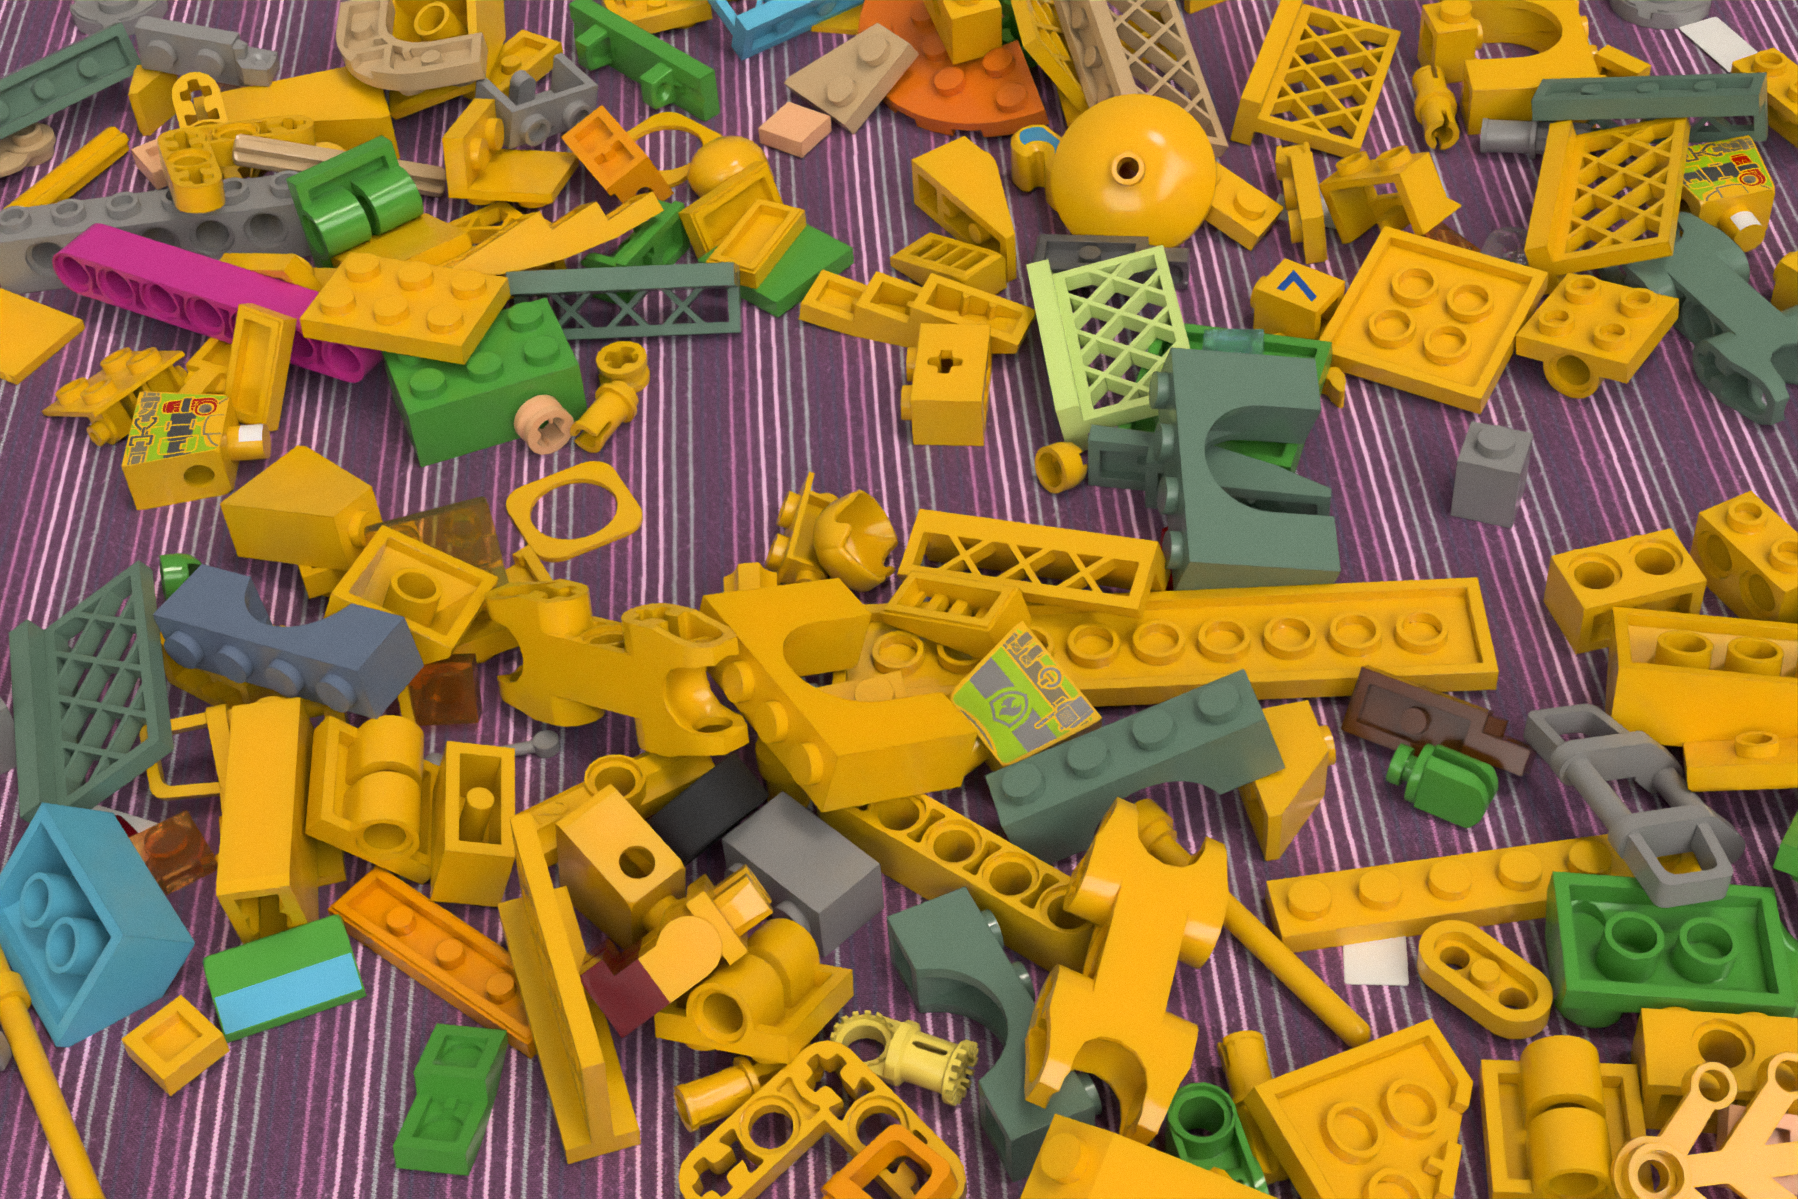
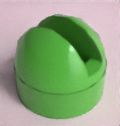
M183 553L159 555L160 575L165 601L202 564L198 559L190 554Z

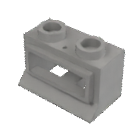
M563 53L554 55L551 90L535 94L536 81L525 70H519L512 75L509 98L487 78L476 81L475 98L495 99L496 118H501L504 124L503 144L509 149L525 144L537 146L549 136L572 129L596 109L598 85Z

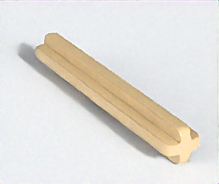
M239 134L236 135L233 143L232 159L235 165L274 172L286 170L300 172L346 151ZM398 160L399 166L404 168L411 176L420 195L437 198L443 195L446 185L444 168Z

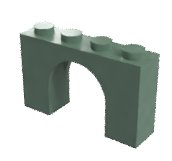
M1170 348L1161 372L1154 371L1149 386V404L1152 409H1158L1159 423L1156 426L1153 439V455L1156 461H1163L1164 476H1162L1158 487L1157 505L1160 514H1167L1168 530L1163 538L1162 552L1166 559L1165 569H1172L1173 591L1334 584L1341 572L1334 516L1268 512L1246 506L1232 498L1218 485L1210 473L1205 458V450L1215 444L1230 440L1304 444L1321 412L1316 360L1313 358Z

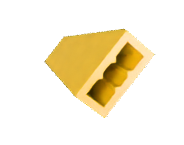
M346 66L272 81L269 87L253 85L221 92L229 122L283 115H302L314 121L316 143L331 142L348 151L382 135L392 141L396 157L400 159L384 89L370 86L358 80L348 71ZM204 96L193 98L198 121L208 119L203 102Z
M279 696L261 698L255 703L232 706L216 896L243 944L319 920L317 839L305 834L314 727L301 697L287 699Z

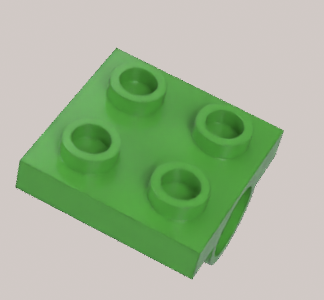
M382 135L286 178L316 268H334L331 258L369 241L373 235H382L422 216L424 212L423 202L414 181L407 171L399 166L392 141Z

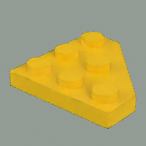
M1432 1018L1255 1085L1243 1100L1302 1199H1453L1462 1145L1458 1144L1462 1114L1468 1109L1470 1104L1473 1080Z

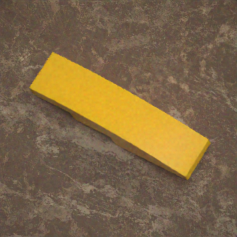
M652 191L631 197L606 215L597 201L577 206L550 225L547 224L540 211L525 214L443 267L459 270H476L484 274L496 276L506 274V272L525 270L566 259L615 239L661 213L664 209Z
M823 269L802 300L799 320L854 337L907 348L918 347L921 323L990 324L992 354H1016L1036 318V311L1033 308L931 273L924 286L920 287L878 271L875 272L868 285Z

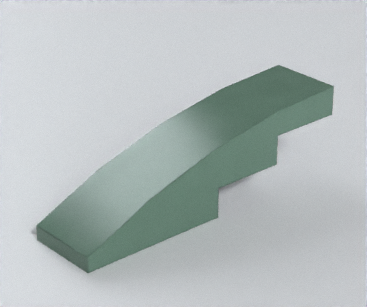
M1091 424L1088 437V485L1145 491V508L1158 509V487L1164 473L1163 461H1156L1154 459V433ZM1212 446L1205 450V458L1211 475L1228 495L1240 503L1268 512L1330 516L1331 488L1277 465L1217 446Z

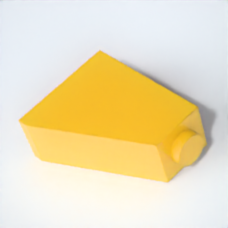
M297 445L220 503L237 556L251 559L348 571L379 528L384 525L372 486L307 446Z

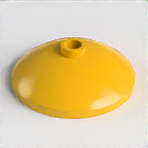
M1147 94L1115 96L1103 100L1083 112L1062 136L1051 168L1053 201L1061 220L1073 235L1148 237L1150 245H1163L1168 248H1177L1188 240L1201 226L1211 208L1217 186L1215 155L1211 143L1200 124L1192 115L1177 104L1164 98ZM1128 161L1136 162L1139 165L1137 175L1131 179L1121 178L1119 175L1120 167Z

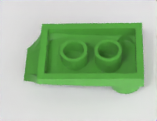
M1552 872L1547 888L1545 924L1549 977L1555 1006L1570 1021L1589 1028L1608 1027L1619 1021L1624 1012L1640 1013L1641 1008L1663 1009L1667 1007H1682L1698 1012L1729 1014L1759 1012L1775 1017L1793 1018L1798 1016V941L1780 921L1774 887L1729 884L1727 894L1723 899L1661 908L1650 900L1636 877Z

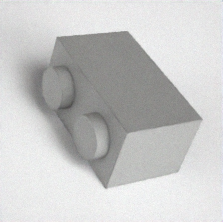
M784 791L722 838L727 868L724 872L725 879L747 864L772 899L770 906L773 909V913L770 915L773 919H789L804 927L815 940L819 954L824 958L884 909L880 863Z

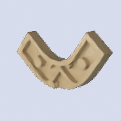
M350 0L340 2L336 28L337 46L348 71L363 83L385 90L400 91L402 95L412 96L426 89L450 85L461 87L486 78L488 48L482 32L436 41L412 43L398 40L392 36L395 16L392 0Z

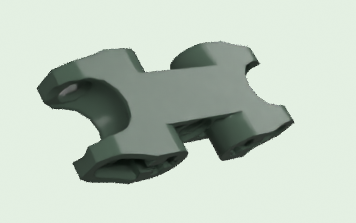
M1679 212L1673 256L1622 264L1621 266L1627 276L1622 274L1618 266L1597 269L1603 281L1632 288H1645L1657 294L1678 298V319L1673 326L1695 345L1692 361L1694 370L1702 384L1722 403L1755 423L1773 425L1785 420L1784 409L1790 399L1785 384L1798 385V305L1779 311L1749 285L1750 268L1745 253L1723 231L1691 213ZM1680 230L1683 232L1682 239L1680 237ZM1763 393L1766 396L1767 406L1762 401Z

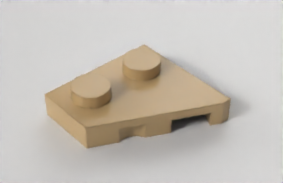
M876 23L789 76L784 84L795 95L821 113L829 115L833 121L854 135L917 58L919 53L910 43L879 23Z

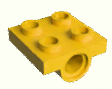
M1568 272L1515 335L1516 355L1542 361L1545 377L1551 386L1561 394L1571 398L1581 399L1591 396L1605 378L1627 384L1678 319L1679 299L1657 294L1645 288H1632L1599 280L1591 275H1578Z
M328 715L314 729L305 834L421 885L426 883L431 878L432 797L440 766L424 759L425 737L422 729L410 719L395 715L379 716L378 719L371 718L359 728Z
M784 918L768 920L748 938V953L731 965L721 955L718 966L707 977L654 1015L655 1037L685 1043L694 1050L710 1051L716 1049L750 1056L753 1060L762 1064H790L854 996L853 969L820 964L816 942L811 934L800 924Z
M1570 1035L1548 1036L1530 1043L1522 1051L1520 1061L1481 1059L1478 1082L1489 1199H1618L1611 1185L1610 1168L1613 1157L1618 1149L1627 1141L1636 1137L1646 1136L1637 1064L1600 1063L1598 1050L1591 1042ZM1644 1162L1639 1167L1638 1180L1645 1190L1654 1192L1651 1164Z

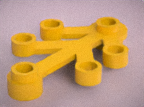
M1784 1052L1763 1060L1757 1071L1759 1089L1718 1151L1688 1155L1713 1111L1728 1107L1736 1098L1738 1086L1733 1072L1719 1062H1706L1688 1069L1681 1082L1683 1098L1658 1136H1641L1624 1143L1614 1155L1610 1175L1611 1185L1618 1199H1707L1695 1188L1724 1184L1743 1199H1798L1772 1179L1774 1177L1798 1174V1141L1765 1145L1792 1102L1798 1100V1054ZM1780 1063L1790 1067L1795 1075V1085L1790 1092L1783 1090L1776 1082L1775 1071ZM1704 1072L1714 1076L1719 1083L1720 1093L1714 1102L1707 1100L1699 1090V1079ZM1644 1162L1652 1164L1659 1173V1186L1654 1192L1645 1190L1639 1183L1638 1170Z

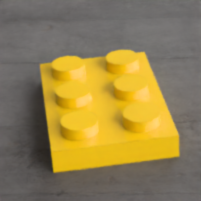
M349 252L299 320L304 338L465 365L511 297L508 277L484 274L476 270H459L429 265L420 261L410 262L379 257L371 253Z

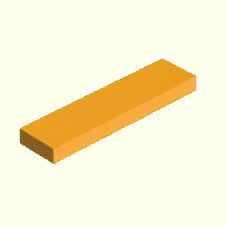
M378 865L327 909L330 916L339 914L342 917L347 934L483 1027L507 1030L508 1044L530 1059L537 1054L509 951L434 901H430L429 898Z

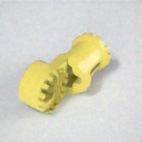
M865 1010V1014L859 1015L858 1011L852 1012V1017L848 1018L845 1015L841 1017L840 1024L836 1023L833 1026L834 1032H831L830 1041L842 1043L846 1047L852 1042L864 1038L875 1039L883 1044L885 1047L883 1053L876 1059L864 1063L885 1083L900 1086L905 1081L942 1094L943 1103L951 1106L962 1103V1097L965 1098L967 1094L966 1087L970 1088L972 1082L966 1079V1075L974 1076L975 1070L968 1068V1066L974 1067L978 1062L979 1048H977L978 1043L965 1039L956 1044L921 1032L920 1024L911 1020L900 1022L885 1017L879 1012L876 1013V1016L871 1015L870 1010ZM839 1067L835 1070L836 1074L839 1076L840 1079V1071L842 1067Z

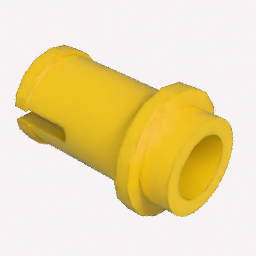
M614 380L610 384H602L595 392L596 400L579 420L575 421L570 427L571 436H577L581 430H584L574 440L583 450L591 453L599 452L622 422H631L636 416V406L639 403L638 396L628 384L622 381Z

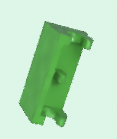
M658 200L664 211L655 215L649 221L634 227L631 235L610 256L589 253L581 260V265L587 268L675 264L690 248L688 235L678 214L685 209L684 203L674 201L671 204ZM638 292L616 294L628 304ZM593 294L592 296L617 304L607 294Z

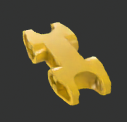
M561 578L551 581L508 583L484 593L489 617L510 630L519 644L523 657V665L519 666L514 672L497 676L501 699L532 719L555 726L571 727L597 721L604 716L606 710L634 717L639 748L665 757L726 755L749 743L748 727L743 716L719 702L710 688L706 675L707 666H716L725 657L739 655L737 635L730 627L708 617L697 609L669 603H652L631 608L622 614L621 622L596 617L592 614L588 586Z
M1116 797L1104 815L1086 854L1072 872L1063 904L1064 911L1095 924L1082 974L1056 964L1045 980L1037 998L1025 1038L1026 1066L1024 1093L1026 1101L1046 1109L1051 1096L1060 1091L1064 1078L1071 1071L1077 1070L1092 1073L1110 1085L1120 1102L1121 1122L1119 1134L1147 1146L1158 1134L1180 1083L1191 1068L1198 1037V1025L1167 1012L1166 1007L1177 961L1200 969L1210 957L1221 933L1230 896L1227 876V850L1225 844L1206 836L1200 850L1191 856L1188 866L1177 867L1164 864L1147 852L1138 837L1137 821L1139 811L1136 809V805Z

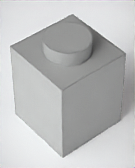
M1471 421L1457 460L1450 516L1512 529L1526 486L1533 433L1509 429L1500 425Z

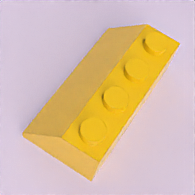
M1613 606L1610 624L1605 713L1629 732L1643 731L1659 744L1683 747V742L1735 740L1737 735L1750 731L1771 732L1778 735L1779 738L1798 737V624Z

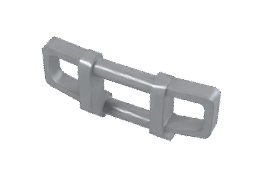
M1592 704L1533 710L1528 713L1523 738L1550 766L1551 770L1563 784L1575 787L1609 830L1608 841L1610 845L1625 861L1650 900L1656 906L1670 908L1720 900L1726 896L1734 871L1731 864L1736 862L1743 854L1745 840L1731 823L1705 805L1695 792L1688 790L1687 782L1682 778V766L1666 748L1643 731L1629 732L1602 709ZM1583 733L1590 736V738L1565 742L1559 735ZM1632 777L1635 782L1651 794L1659 793L1671 808L1631 813L1606 781ZM1693 852L1703 871L1672 874L1663 868L1656 857Z

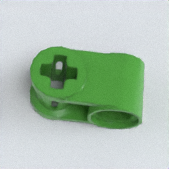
M1206 1082L1190 1083L1179 1088L1166 1113L1165 1153L1206 1170H1210L1214 1166L1223 1169L1234 1181L1269 1195L1263 1171L1257 1159L1252 1155L1235 1103L1230 1095L1220 1087ZM1202 1128L1211 1131L1213 1135L1198 1137L1187 1131Z

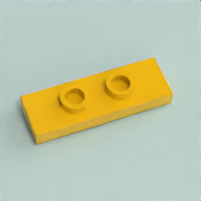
M1750 731L1737 735L1735 740L1683 742V764L1687 788L1691 792L1798 788V737L1779 738L1778 735L1771 732Z

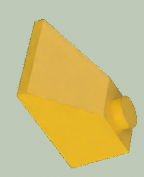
M382 525L332 591L324 618L337 613L351 603L403 616L425 665L450 658L486 603L484 593L496 588L499 577Z

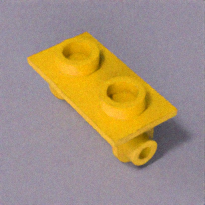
M810 471L798 494L792 491L787 492L777 517L776 525L785 528L784 535L779 533L775 535L764 568L777 572L778 585L780 583L793 584L828 579V573L819 564L813 543V529L816 518L821 511L838 498L831 493L819 494L811 491L815 473Z

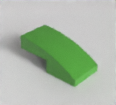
M436 1024L414 1070L417 1095L393 1144L396 1168L469 1176L481 1146L497 1094L508 1045L507 1030Z

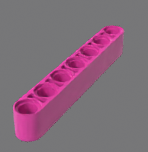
M95 223L89 226L54 254L52 259L53 269L57 277L66 287L80 295L230 344L233 341L239 304L253 303L296 318L297 323L290 363L351 383L361 381L383 360L380 350L303 337L299 318L318 295V291L105 224Z

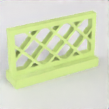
M1156 246L1052 274L1048 259L1027 264L1055 411L1064 442H1072L1085 451L1088 450V433H1090L1091 424L1115 427L1158 416V409H1152L1149 404V386L1154 371L1161 372L1170 348L1190 349L1164 246ZM1157 268L1144 284L1129 280L1135 273ZM1089 285L1098 287L1088 299L1069 293L1071 290ZM1115 293L1131 297L1120 309L1105 305ZM1147 303L1164 307L1153 320L1137 315ZM1092 317L1107 322L1096 335L1080 330ZM1124 328L1140 333L1129 345L1113 341ZM1156 339L1173 344L1162 357L1146 352ZM1100 353L1115 358L1104 372L1088 367ZM1132 365L1149 370L1138 383L1121 378ZM1108 391L1125 396L1118 404L1094 410L1096 403Z

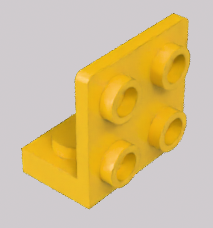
M474 98L442 137L448 198L467 199L470 204L488 205L497 201L518 202L520 206L525 208L544 207L554 202L579 166V159L571 152L501 149L504 142V124L501 118H496L495 99Z

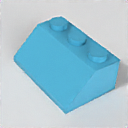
M42 802L0 874V944L13 971L22 976L31 997V1003L56 1047H70L162 998L179 969L185 963L195 945V941L113 813Z

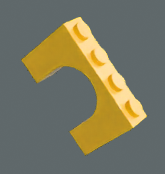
M1467 0L1472 5L1471 15L1473 19L1477 18L1481 23L1483 43H1512L1540 52L1539 54L1526 57L1464 60L1460 108L1467 135L1481 134L1483 118L1532 121L1531 100L1542 79L1607 77L1605 74L1599 75L1594 60V54L1598 51L1597 46L1589 45L1588 19L1586 15L1580 16L1579 0ZM1572 120L1573 123H1585L1587 121Z
M840 578L703 595L699 611L730 627L737 635L739 655L725 657L716 666H707L706 671L723 690L728 700L736 706L757 732L762 742L770 748L792 775L794 781L801 786L822 813L961 787L978 731L942 691L884 701H857L826 693L800 678L801 676L854 669L858 666L872 614Z

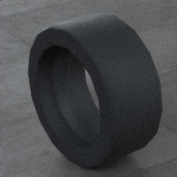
M732 754L692 783L649 819L647 823L681 859L685 867L759 807L769 797V794L739 756Z

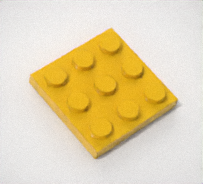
M1384 226L1319 340L1332 342V362L1330 368L1339 367L1344 373L1481 414L1516 348L1515 335L1534 314L1547 290L1548 272Z

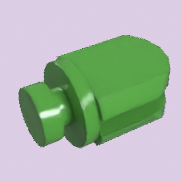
M1403 743L1398 746L1389 765L1386 781L1400 786L1403 781L1407 782L1404 800L1413 803L1415 808L1464 828H1470L1479 823L1498 791V777L1490 764L1440 744L1435 746L1427 743L1418 757L1414 756L1415 748Z

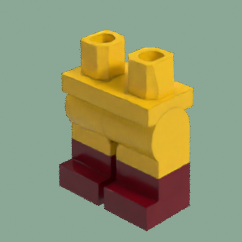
M747 864L716 886L704 874L687 887L686 897L673 902L664 911L658 927L622 953L617 950L609 938L586 953L579 971L581 983L621 1038H624L707 977L718 966L721 955L731 965L748 953V930L773 913V909L770 906L772 899Z

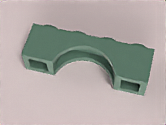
M1242 669L985 775L1001 826L1010 843L1050 865L1090 847L1098 823L1116 797L1124 799L1146 787L1176 781L1202 784L1221 795L1285 769V765L1247 674Z
M966 886L887 916L891 962L919 1013L944 1012L971 1018L988 1028L1003 1045L1004 1050L996 1064L978 1081L980 1121L1012 1182L1014 1183L1028 1177L1054 1114L1095 1126V1116L1102 1113V1106L1092 1079L1086 1072L1076 1074L1075 1071H1071L1064 1078L1060 1091L1051 1096L1046 1109L1025 1100V1038L1035 1007L1034 987L1024 965L1020 961L1010 963L1003 951L1004 940L1002 932L993 913L989 909L980 911Z

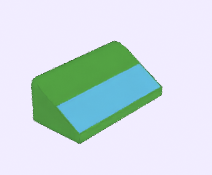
M339 914L209 955L202 961L222 1032L227 1043L367 996L343 919Z

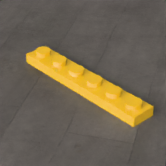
M1608 834L1269 880L1266 881L1265 901L1276 937L1293 953L1403 936L1422 935L1431 925L1444 920H1461L1477 927L1546 918L1547 888L1553 871L1623 877L1635 876L1625 861L1610 845ZM1693 852L1656 857L1663 868L1672 874L1702 871Z

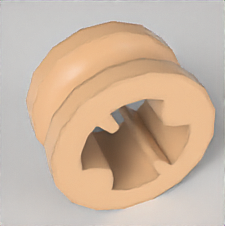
M547 394L537 395L528 399L519 408L515 415L514 428L515 432L534 453L544 455L560 450L571 438L570 427L574 420L555 397ZM547 420L549 423L541 429L540 425Z

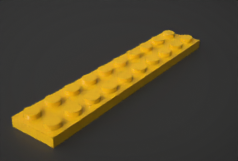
M1478 577L1154 591L1149 593L1142 619L1025 601L1031 617L1029 629L1093 707L1159 704L1242 669L1245 670L1258 700L1352 696L1361 667L1366 665L1440 692L1496 690L1499 670ZM1109 593V594L1129 596L1130 593ZM929 601L922 602L919 608L924 609ZM887 603L863 604L872 616L858 666L854 669L834 671L832 684L901 670L908 696L942 691L948 697L951 691L982 659L884 623L880 613Z

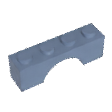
M201 564L153 614L165 639L164 648L176 663L185 668L202 669L223 675L236 683H251L275 690L285 697H301L327 705L338 712L344 713L348 711L373 719H378L424 666L403 616L351 603L337 613L313 623L291 627L273 626L250 576Z

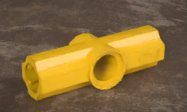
M648 751L633 758L625 755H606L596 759L588 766L585 771L584 782L516 815L527 812L532 813L547 867L558 863L555 823L607 785L611 784L646 821V818L659 812L692 783L715 767L711 756L665 757Z

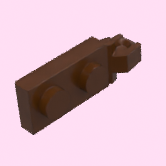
M1369 665L1361 667L1341 726V730L1395 751L1401 743L1415 748L1414 756L1416 757L1419 756L1427 743L1435 746L1440 744L1490 764L1492 767L1495 766L1519 776H1524V773L1530 774L1537 752L1528 743L1504 735L1509 720L1493 715L1494 711Z

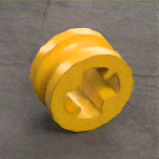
M632 341L614 342L603 347L596 356L600 385L610 384L612 381L618 380L628 384L636 393L643 390L650 381L645 348Z

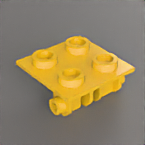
M130 347L117 350L100 362L103 370L88 380L85 377L78 378L61 387L55 393L58 400L42 410L44 416L88 417L92 424L86 430L91 440L98 446H103L105 443L114 445L130 432L139 392L178 393L184 386L183 381L188 373L181 366L176 365L174 367L173 364L184 357L185 354L183 351H158L156 347L143 351H132Z

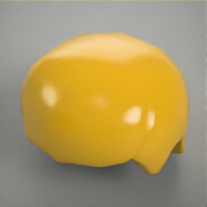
M742 136L718 137L699 148L692 157L687 173L689 185L699 198L754 161H766L773 179L774 176L762 149L752 140Z
M858 489L836 499L821 511L814 525L813 543L819 564L831 578H840L848 588L860 593L870 591L895 572L893 566L885 567L884 562L890 552L898 545L897 535L887 514L874 497Z

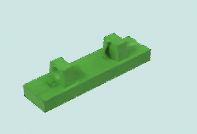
M575 0L569 4L571 19L574 23L573 33L578 63L581 66L593 71L608 65L641 84L643 102L654 109L673 103L704 122L720 113L714 69L592 0Z

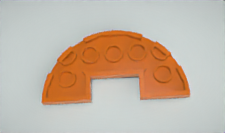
M865 0L859 18L858 34L879 23L910 43L919 53L917 58L882 100L894 113L900 111L915 119L918 127L953 136L956 130H981L983 137H996L1014 134L1019 129L1030 125L1050 124L1018 40L1002 45V47L994 48L987 52L984 57L953 65L923 0Z

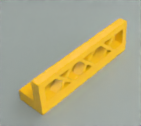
M919 509L897 575L902 583L911 570L1015 586L1020 587L1026 602L1142 619L1149 593L1166 591L1171 571L1170 569H1165L1166 559L1158 541ZM924 554H926L929 561L945 563L939 568L921 566ZM977 567L1005 572L997 577L981 575ZM969 569L971 573H965L963 571ZM1037 576L1065 581L1057 586L1041 584ZM1026 577H1028V579L1030 580V582L1022 581V580L1025 579ZM1098 585L1129 589L1131 591L1129 596L1102 593ZM1086 586H1088L1091 591L1081 590V589H1083V588H1085Z

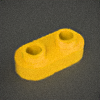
M1444 920L1431 925L1424 931L1419 941L1416 964L1418 974L1427 986L1487 1030L1500 1037L1526 1039L1538 1034L1545 1028L1550 1017L1553 989L1551 983L1541 971L1471 923L1461 920ZM1446 964H1456L1463 969L1454 970ZM1507 1005L1515 1006V1007L1519 1008V1010H1517V1009H1510V1008H1507V1007H1505V1006H1507Z

